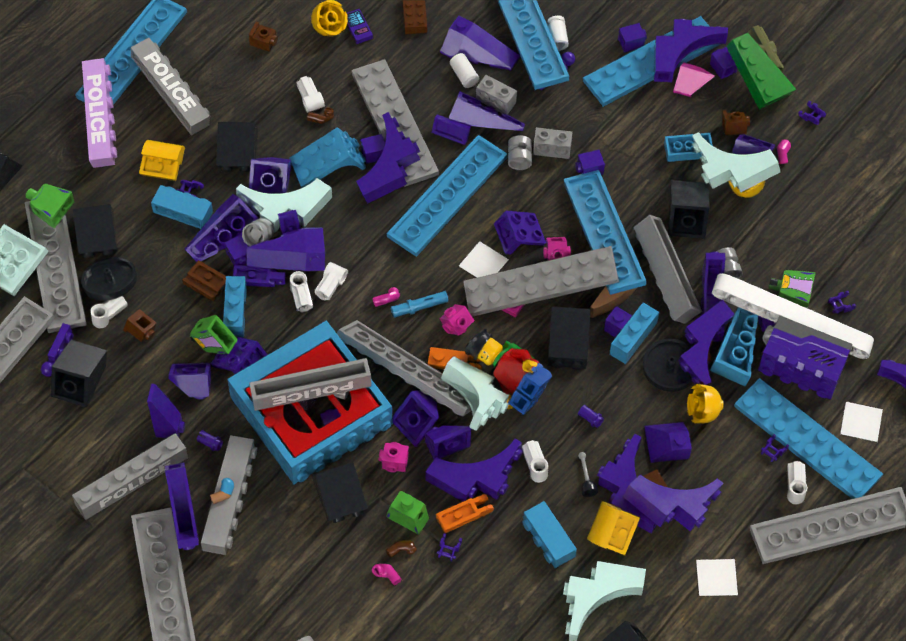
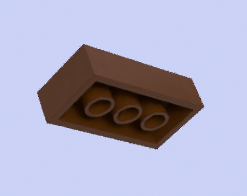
M402 0L405 34L427 33L425 0Z

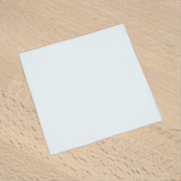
M479 242L459 266L478 278L498 273L509 259Z
M846 402L841 434L877 442L883 409Z
M735 559L696 560L699 596L738 595Z

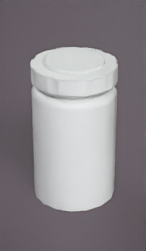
M552 16L547 21L548 28L558 51L564 50L569 44L565 19L562 16Z
M465 54L455 55L450 60L451 67L465 88L473 87L479 81L478 74Z

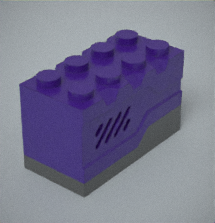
M779 315L775 327L769 325L764 332L762 339L766 347L758 371L766 376H779L780 380L786 384L794 382L798 384L801 390L808 391L812 389L816 391L819 397L831 399L853 344Z

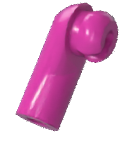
M785 139L780 141L777 146L779 164L788 163L787 153L791 148V144Z
M393 287L389 289L387 294L373 297L374 305L377 307L397 301L400 297L399 290Z
M376 564L372 567V573L375 576L389 578L393 585H397L402 580L395 569L389 564Z

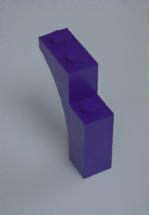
M714 251L705 254L702 269V315L721 301V299L712 294L717 275L724 274L725 253ZM724 326L712 339L713 342H722Z
M723 299L685 329L686 339L695 345L680 356L679 365L684 372H689L693 377L691 379L695 385H710L711 378L708 372L707 359L711 341L718 331L731 321L735 315Z

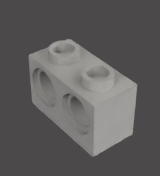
M485 75L476 87V99L487 106L496 108L501 113L508 115L516 104L517 90L488 75Z
M536 127L533 155L569 159L572 132Z

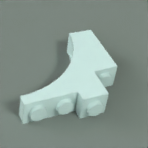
M699 132L692 135L694 139L692 146L696 153L700 152L701 154L700 160L703 164L702 169L704 172L701 176L706 184H710L712 189L730 180L734 188L737 186L739 191L743 192L781 172L779 163L770 149L748 155L731 154L710 145Z
M317 178L309 185L289 193L267 194L254 191L240 184L236 188V194L255 214L260 215V218L270 220L276 233L280 228L279 213L296 210L299 225L305 227L332 198V188Z
M453 356L446 364L441 380L455 388L466 399L473 415L469 427L477 430L481 425L484 426L488 418H497L500 413H505L509 405L507 403L509 395L494 388L492 382L495 377Z
M597 561L596 568H592L590 579L570 576L569 583H565L563 595H567L566 603H570L568 615H572V621L567 622L565 634H569L568 641H577L583 623L600 605L621 596H642L646 569Z

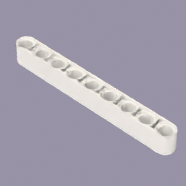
M717 275L712 291L715 297L775 323L780 315L853 344L850 355L860 359L869 358L874 342L872 336L730 275Z

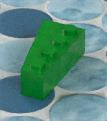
M749 33L732 39L726 46L759 110L790 96L796 90Z

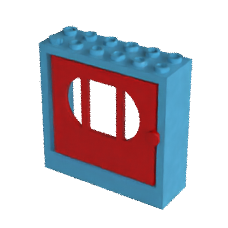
M327 320L227 379L231 399L293 484L305 481L310 474L315 471H321L331 461L339 460L343 454L355 450L359 444L364 441H370L374 438L375 434L388 430L393 424L392 406L372 379L371 387L349 391L351 405L348 411L343 408L334 394L328 395V399L341 416L320 429L316 427L299 402L291 403L312 433L299 432L290 427L283 415L284 405L261 409V413L259 410H254L253 402L248 397V395L251 397L250 382L356 360Z

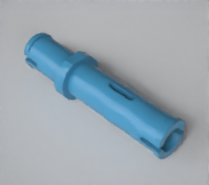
M446 291L416 300L409 299L406 300V303L391 306V312L394 318L409 313L412 315L415 314V311L447 303L448 295Z

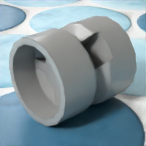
M522 135L510 138L508 140L509 167L516 170L530 168L532 165V140Z
M259 218L243 228L242 238L248 246L271 240L275 233L274 226L270 220Z
M722 248L716 251L725 253L724 274L739 279L743 272L740 264L737 263L738 257L735 249Z

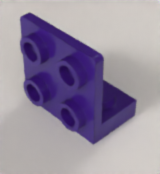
M505 211L494 223L505 254L511 255L521 244L541 246L546 244L535 213Z
M235 336L238 340L230 353H217L211 365L216 368L232 371L234 375L267 356V353L258 341Z

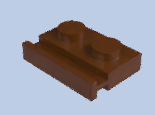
M198 260L187 273V276L182 279V282L214 302L216 296H219L225 288L226 276Z

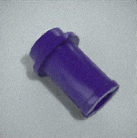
M583 405L578 412V415L590 422L592 427L598 428L604 421L602 414H597L586 405Z
M203 430L200 431L199 434L202 437L198 435L197 442L210 447L212 451H219L222 448L223 441L221 437H214Z

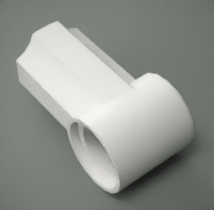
M305 76L300 78L297 82V87L302 96L306 112L325 107L323 97L320 92H317L311 77Z
M332 262L328 263L323 278L315 289V294L324 301L330 300L338 285L344 283L348 270Z
M296 271L290 276V290L293 294L296 310L306 312L313 308L307 285V277L303 272ZM295 282H302V284L296 285Z
M121 296L116 299L106 300L102 304L94 305L91 308L92 324L96 328L106 327L111 318L128 306L124 297Z
M528 441L522 446V451L530 470L531 479L540 483L548 477V462L544 459L538 441Z
M794 461L787 465V499L792 504H800L804 501L808 488L805 464Z

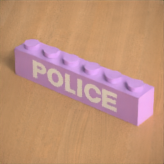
M104 58L82 61L89 161L93 168L115 165L117 150L113 145V141H116L115 131L112 130L115 120L114 115L111 114L113 100L109 93L112 92L111 81L108 80V76L111 75L110 66L106 64Z

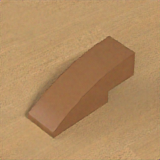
M605 286L590 307V317L594 318L614 309L631 296L637 288L610 295Z

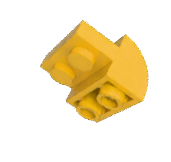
M146 140L141 152L143 157L139 174L176 181L179 165L182 164L185 146Z
M602 501L587 539L605 549L608 548L625 555L640 517Z

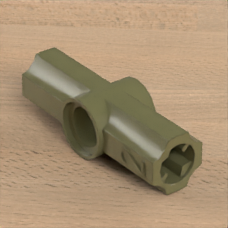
M759 25L752 27L748 31L749 35L782 72L784 67L777 56L775 43L769 41L762 27Z

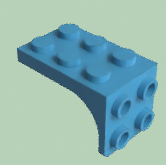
M337 127L291 156V163L300 186L303 188L317 178L321 180L344 166L353 165L364 170L366 168L364 163L366 160L363 154L359 152L358 148L360 146L357 140L351 138L346 131L343 132Z

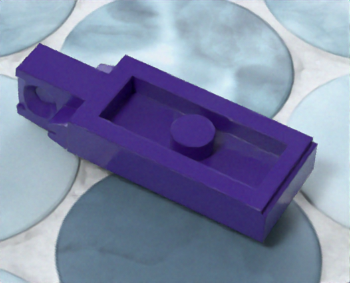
M234 265L233 276H245L246 286L275 287V285H285L286 283L284 272H277V270L272 268Z

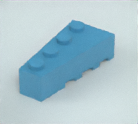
M737 307L710 371L746 386L751 378L758 315Z

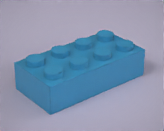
M701 133V136L713 146L711 134ZM694 134L665 136L664 146L667 162L700 159V152L696 153L692 146V143H694L692 135Z

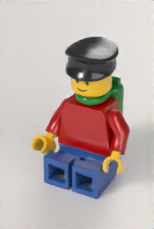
M484 329L467 343L465 354L471 355L475 361L477 359L481 360L488 366L493 364L496 368L493 375L497 378L502 391L509 395L507 409L514 407L524 415L536 405L552 374L543 368V365L535 360L528 350L521 349L515 343L508 341L502 346L492 338L493 335L488 333L487 329Z

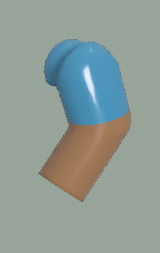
M230 478L222 480L220 491L210 495L213 504L231 497L234 489L233 480Z

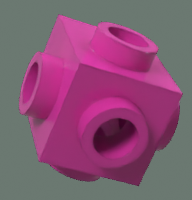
M565 237L546 238L547 247H543L544 259L550 261L571 256L570 246H567Z
M456 304L445 310L444 315L439 318L443 324V329L448 334L454 335L465 333L467 327L475 321L466 306Z
M397 442L385 443L384 450L380 449L379 453L382 469L388 472H406L409 446L401 445Z

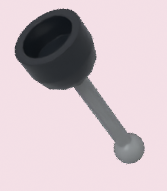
M580 452L578 457L581 459L585 482L581 486L582 495L584 497H592L598 493L597 485L589 480L585 461L586 453Z

